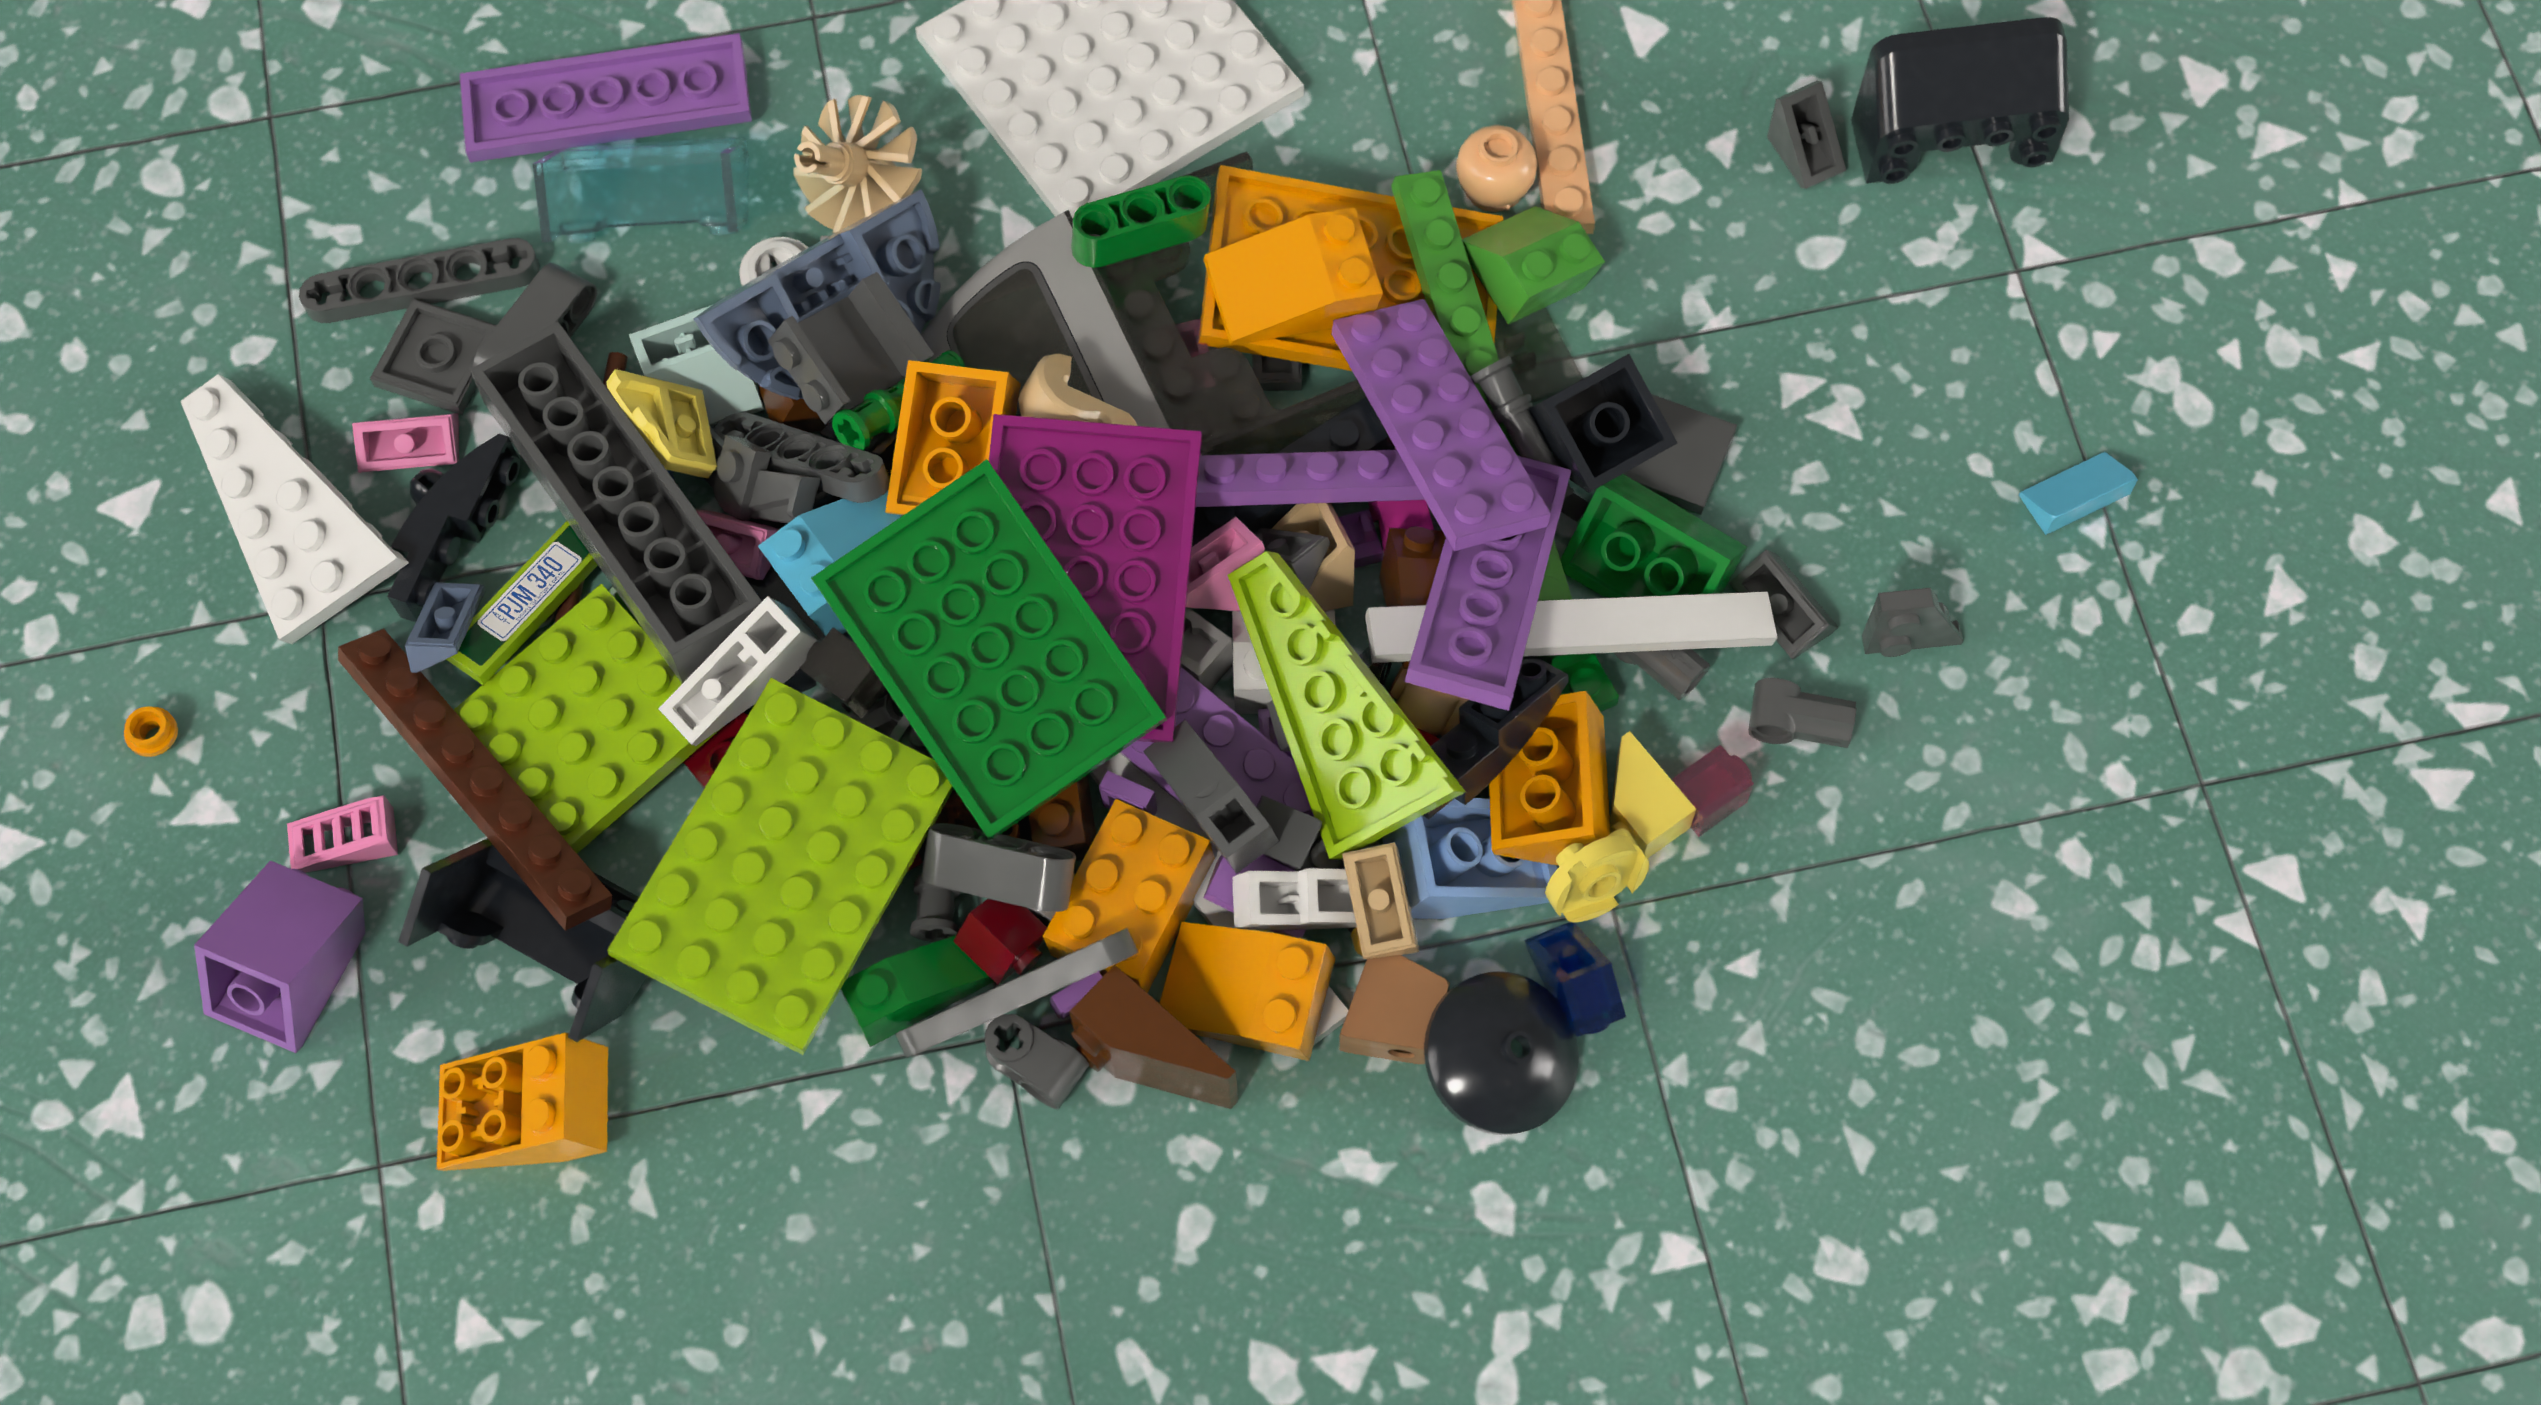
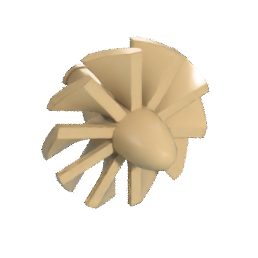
M856 95L848 99L851 127L846 139L841 131L836 99L826 103L818 123L819 127L833 142L825 146L808 126H804L801 132V144L797 149L802 151L803 155L795 154L794 156L796 165L794 167V176L802 192L810 202L804 209L816 221L832 229V233H837L910 195L921 179L922 169L901 167L894 164V162L912 163L917 142V134L913 127H909L886 145L876 149L880 137L900 123L896 108L887 101L882 102L873 128L866 136L863 134L862 122L872 97Z

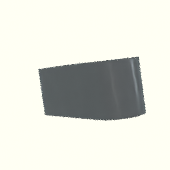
M556 263L545 265L482 343L474 358L473 367L557 321L571 338L592 310L597 298V287Z
M935 823L928 829L922 879L928 884L1035 910L1060 912L1067 910L1069 907L1076 855L1063 848L1003 834L989 840L981 829L953 823Z

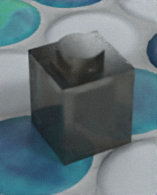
M834 627L825 637L817 640L811 646L807 653L806 661L800 667L819 687L861 719L886 690L857 645Z

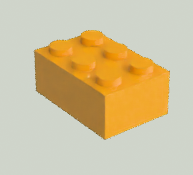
M1115 799L1072 880L1068 909L1055 912L1043 935L1051 956L1059 959L1128 928L1139 953L1114 965L1148 993L1179 933L1181 922L1185 921L1194 904L1193 899L1215 859L1210 840ZM1112 965V966H1110V967H1107V968H1105V969L1099 971L1100 974L1102 975V977H1103L1114 965Z

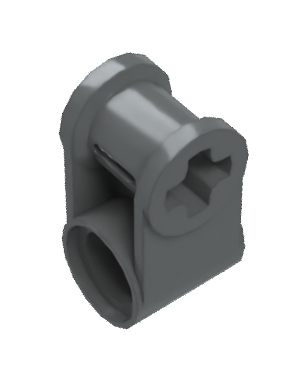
M1004 1014L995 1018L988 1024L985 1031L986 1057L989 1064L996 1071L1019 1084L1031 1096L1053 1109L1058 1110L1089 1066L1087 1059L1070 1045L1049 1036L1015 1014ZM1013 1036L1018 1037L1019 1050L1010 1047L1005 1053L1000 1051L999 1039L1009 1042Z

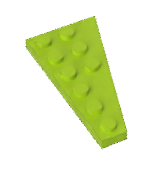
M1265 551L1228 574L1313 815L1322 821L1319 831L1329 859H1343V853L1360 850L1466 792L1279 553Z

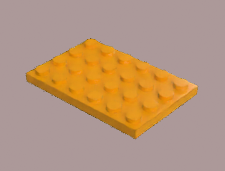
M1220 165L1216 179L1208 253L1308 214L1355 207L1383 291L1376 310L1421 299L1425 300L1394 196ZM1452 207L1462 239L1503 221V216ZM1471 267L1495 345L1497 306ZM1206 270L1198 345L1352 371L1331 334L1332 329L1230 346Z

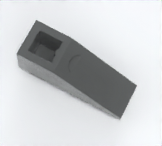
M1186 720L1175 727L1173 742H1154L1143 751L1236 874L1279 842L1266 819Z

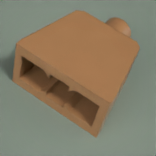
M1402 955L1367 959L1340 1032L1339 1050L1346 1053L1419 1065L1425 1064L1424 1041L1427 1025L1436 1005L1449 991L1450 982Z

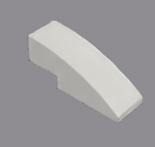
M1306 868L1298 872L1246 871L1232 877L1234 928L1247 930H1303L1357 927L1345 869Z

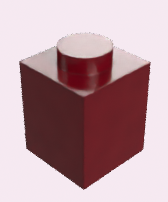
M988 898L969 913L953 942L999 985L1014 972L1019 976L1026 974L1039 961L1043 953L1038 947L1044 939L1043 935L1047 927L1026 907Z

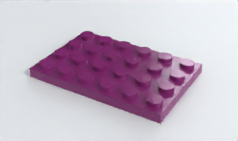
M994 414L989 463L1166 716L1167 720L1137 741L1173 742L1202 431Z

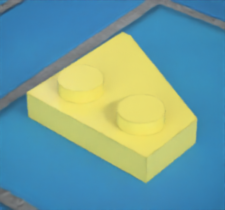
M615 369L606 381L607 388L664 468L708 479L716 469L717 463L703 390Z

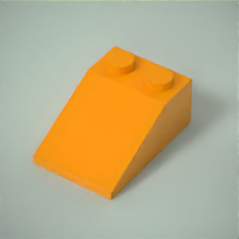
M1355 207L1305 215L1207 253L1203 259L1230 346L1332 329L1333 320L1376 310L1383 295Z
M908 360L885 512L888 514L905 515L986 459L989 461L993 415L1016 416L1021 383L1008 372Z
M1181 922L1160 1005L1194 1035L1310 1061L1336 958L1327 944L1272 932Z

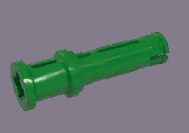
M951 350L943 352L930 362L965 367L962 358ZM905 378L887 390L875 389L865 395L863 403L852 410L843 409L837 412L832 419V424L838 440L842 444L864 451L869 447L870 440L882 432L891 433L898 429Z

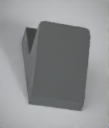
M1261 795L1256 808L1269 823L1279 840L1277 844L1263 855L1296 871L1306 868L1345 869L1343 859H1329L1319 831L1322 825L1321 820Z

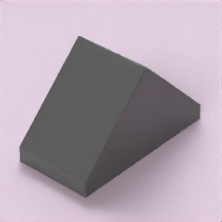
M1817 80L1777 98L1767 138L1800 187L1807 189L1846 171L1822 81Z

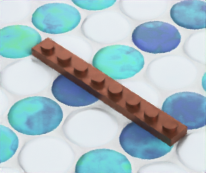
M384 628L338 646V661L565 931L611 909L612 894L421 671L417 673L411 672L407 655Z

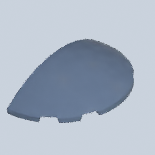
M922 189L807 248L700 313L693 319L704 337L732 368L758 383L760 387L778 395L799 400L803 399L801 389L788 370L781 367L773 354V348L768 342L769 338L785 319L793 316L798 323L848 297L862 279L878 272L921 334L925 323L935 316L941 287L940 282L934 281L933 254L939 250L940 244L936 225Z

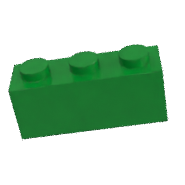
M1622 474L1596 489L1560 560L1564 574L1605 598L1722 594L1748 547Z

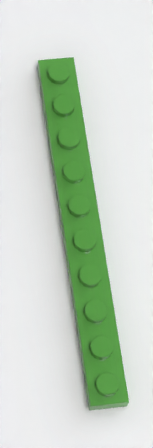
M1437 170L1395 176L1391 188L1425 301L1469 376H1472L1485 367L1499 361L1442 172ZM1475 384L1489 410L1492 412V407L1481 386ZM1499 424L1517 456H1520L1504 424ZM1554 539L1538 601L1572 600Z

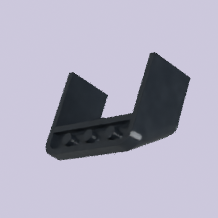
M488 838L421 869L398 940L399 943L409 946L436 932H440L447 936L449 942L455 946L472 949L497 939L573 981L577 985L574 987L571 1001L578 1010L568 1038L575 1042H579L619 1018L647 978V975L610 957L607 951L638 900V896L593 872L612 894L611 909L565 931Z

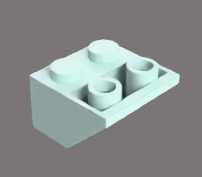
M711 306L629 334L644 376L703 390L709 426L712 429L720 420L729 415L741 412L754 414L764 410L754 381L732 368L715 351L693 318Z

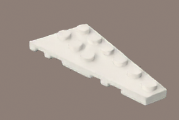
M218 374L181 400L183 409L279 640L289 644L295 643L409 564L399 552L393 550L382 539L383 535L372 524L364 521L343 494L308 459L302 457L291 446L293 443L283 433L275 430L263 417L264 414L231 380Z

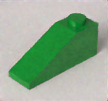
M955 935L887 957L847 978L840 990L869 1047H872L895 1035V1033L993 983L994 980L953 942L956 937Z

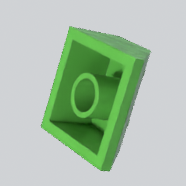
M1537 206L1462 239L1470 266L1508 325L1583 290L1605 263L1578 221Z

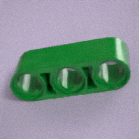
M1180 176L1082 205L1073 217L1072 255L1083 266L1097 268L1192 241L1206 231L1211 200L1210 188L1198 177ZM1089 234H1097L1100 236H1091Z

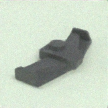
M710 427L717 467L708 479H704L712 486L715 499L726 513L739 520L748 521L753 518L789 523L800 514L813 510L821 478L767 471L771 452L743 437L726 435L725 440H723Z

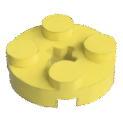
M1618 829L1607 837L1596 840L1586 846L1581 843H1574L1558 854L1556 863L1559 868L1551 876L1545 895L1560 917L1563 913L1569 922L1576 923L1597 918L1619 905L1614 896L1619 894L1626 886L1633 893L1641 885L1648 873L1649 860L1626 829Z

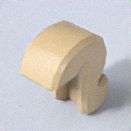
M1060 353L1044 356L1032 371L1019 394L1018 402L1020 413L1023 417L1137 426L1136 421L1129 413L1068 386L1072 357Z

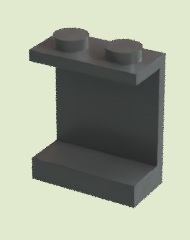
M878 272L862 279L848 297L798 323L793 316L785 319L768 340L773 348V354L781 367L788 370L801 389L807 406L817 412L825 425L832 421L837 412L843 409L852 410L863 403L865 395L875 389L887 390L906 377L908 360L928 362L934 356V353Z

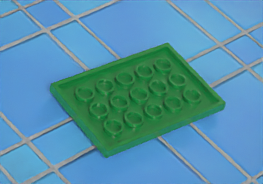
M987 459L811 577L989 840L1009 829L1167 720L1164 713Z

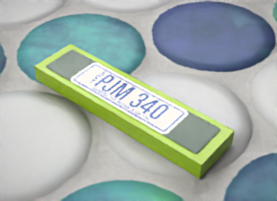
M567 521L473 617L457 654L446 659L483 686L598 566Z

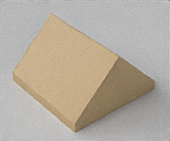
M1296 504L1272 529L1328 537L1330 545L1308 592L1323 611L1353 606L1355 549L1332 504Z

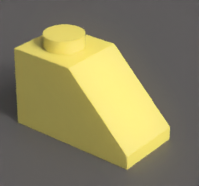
M1631 731L1622 736L1617 755L1610 811V833L1618 829H1626L1648 859L1691 828L1696 808Z

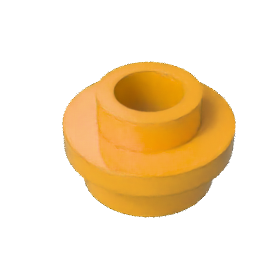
M146 706L136 709L128 716L124 727L126 744L134 753L144 757H153L166 752L174 744L178 734L176 720L167 710L160 707ZM160 728L153 737L146 739V734L151 729Z

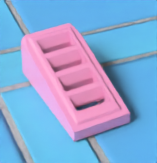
M384 795L356 801L287 823L291 869H299L307 873L398 855L394 808ZM371 823L372 835L364 837L363 824ZM352 826L353 841L345 843L344 828ZM332 830L334 847L326 849L324 831ZM313 834L315 853L305 856L303 835Z

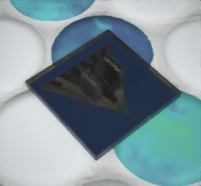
M1542 308L1509 325L1505 318L1496 320L1495 348L1498 358L1501 360L1507 356L1511 357L1513 363L1510 368L1524 394L1530 393L1533 398L1532 403L1553 396L1583 379L1546 308Z

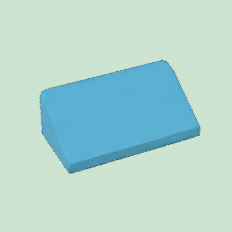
M2103 452L2021 491L2019 497L2044 534L2047 535L2130 495L2138 479L2132 471L2106 452Z

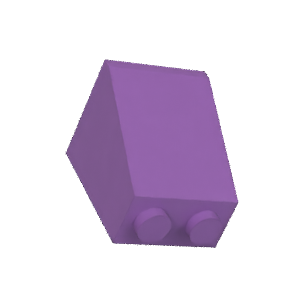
M270 860L194 944L204 1015L297 1053L305 1043L365 935L363 898L356 896L345 888H336L312 878L299 869H290Z

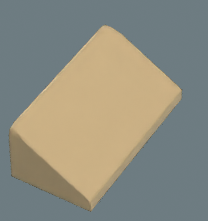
M1395 842L1343 853L1363 959L1419 952L1400 854Z

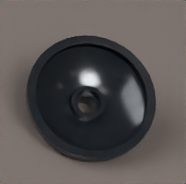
M1501 971L1487 972L1458 983L1436 1005L1425 1033V1065L1436 1095L1457 1119L1476 1130L1496 1135H1510L1537 1128L1550 1120L1562 1108L1575 1084L1578 1072L1579 1051L1572 1022L1561 1003L1551 992L1536 981L1520 974ZM1513 1039L1519 1041L1522 1046L1520 1058L1516 1057L1511 1051Z

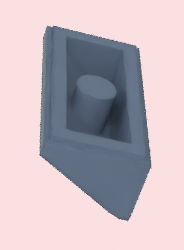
M437 582L433 585L405 644L412 673L420 672L457 654L484 596V585Z

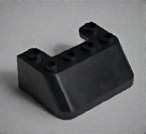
M2041 17L1895 34L1878 41L1870 51L1851 118L1866 184L1877 182L1895 184L1904 181L1917 167L1921 152L1933 150L1951 152L1961 147L1985 144L1988 146H2001L2010 142L2009 154L2011 160L2016 164L2032 168L2053 162L2069 122L2067 39L2062 22L2053 17Z

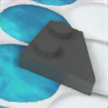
M1931 588L1878 593L1862 633L1865 654L1881 653L1885 657L1901 656L1912 649L1961 645L1963 643L1959 622L1957 620H1950L1947 607L1943 603L1938 602L1937 595Z

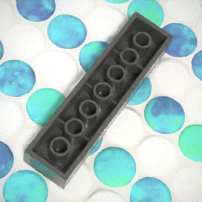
M557 321L470 369L471 374L488 410L509 437L512 444L681 684H683L762 601Z

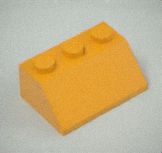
M1587 691L1560 695L1548 715L1524 747L1489 783L1491 848L1495 855L1558 866L1556 863L1558 854L1569 845L1581 843L1586 846L1611 834L1604 716Z

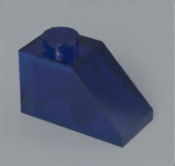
M1574 922L1565 923L1524 940L1545 988L1558 1000L1572 1032L1577 1037L1584 1034L1599 1033L1608 1028L1611 1023L1626 1017L1611 962Z

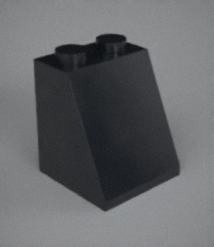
M1630 354L1623 356L1529 408L1559 467L1571 470L1569 480L1588 493L1678 443Z

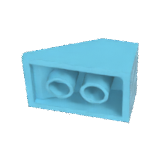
M888 491L870 502L857 503L840 499L800 514L758 545L808 616L830 642H833L847 630L811 577L903 516L885 512Z

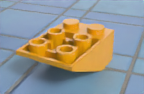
M565 1032L441 1064L436 1169L448 1171L566 1162L607 1152L608 1047L587 1039L575 1042L568 1038L569 1033Z

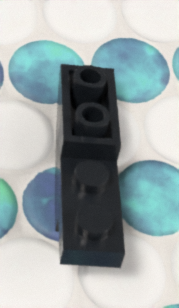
M503 434L494 436L453 465L423 496L402 525L390 547L399 552L409 564L400 569L387 595L401 618L413 622L417 621L433 585L436 582H440L447 565H452L456 561L461 547L460 539L464 538L480 543L486 528H491L495 524L500 510L499 502L507 486H511L516 481L520 470V458L508 436Z
M1523 656L1509 711L1471 700L1466 701L1459 707L1460 723L1430 746L1466 791L1454 799L1466 805L1511 762L1541 725L1568 683V674L1536 656ZM1452 800L1424 814L1423 817L1429 820Z

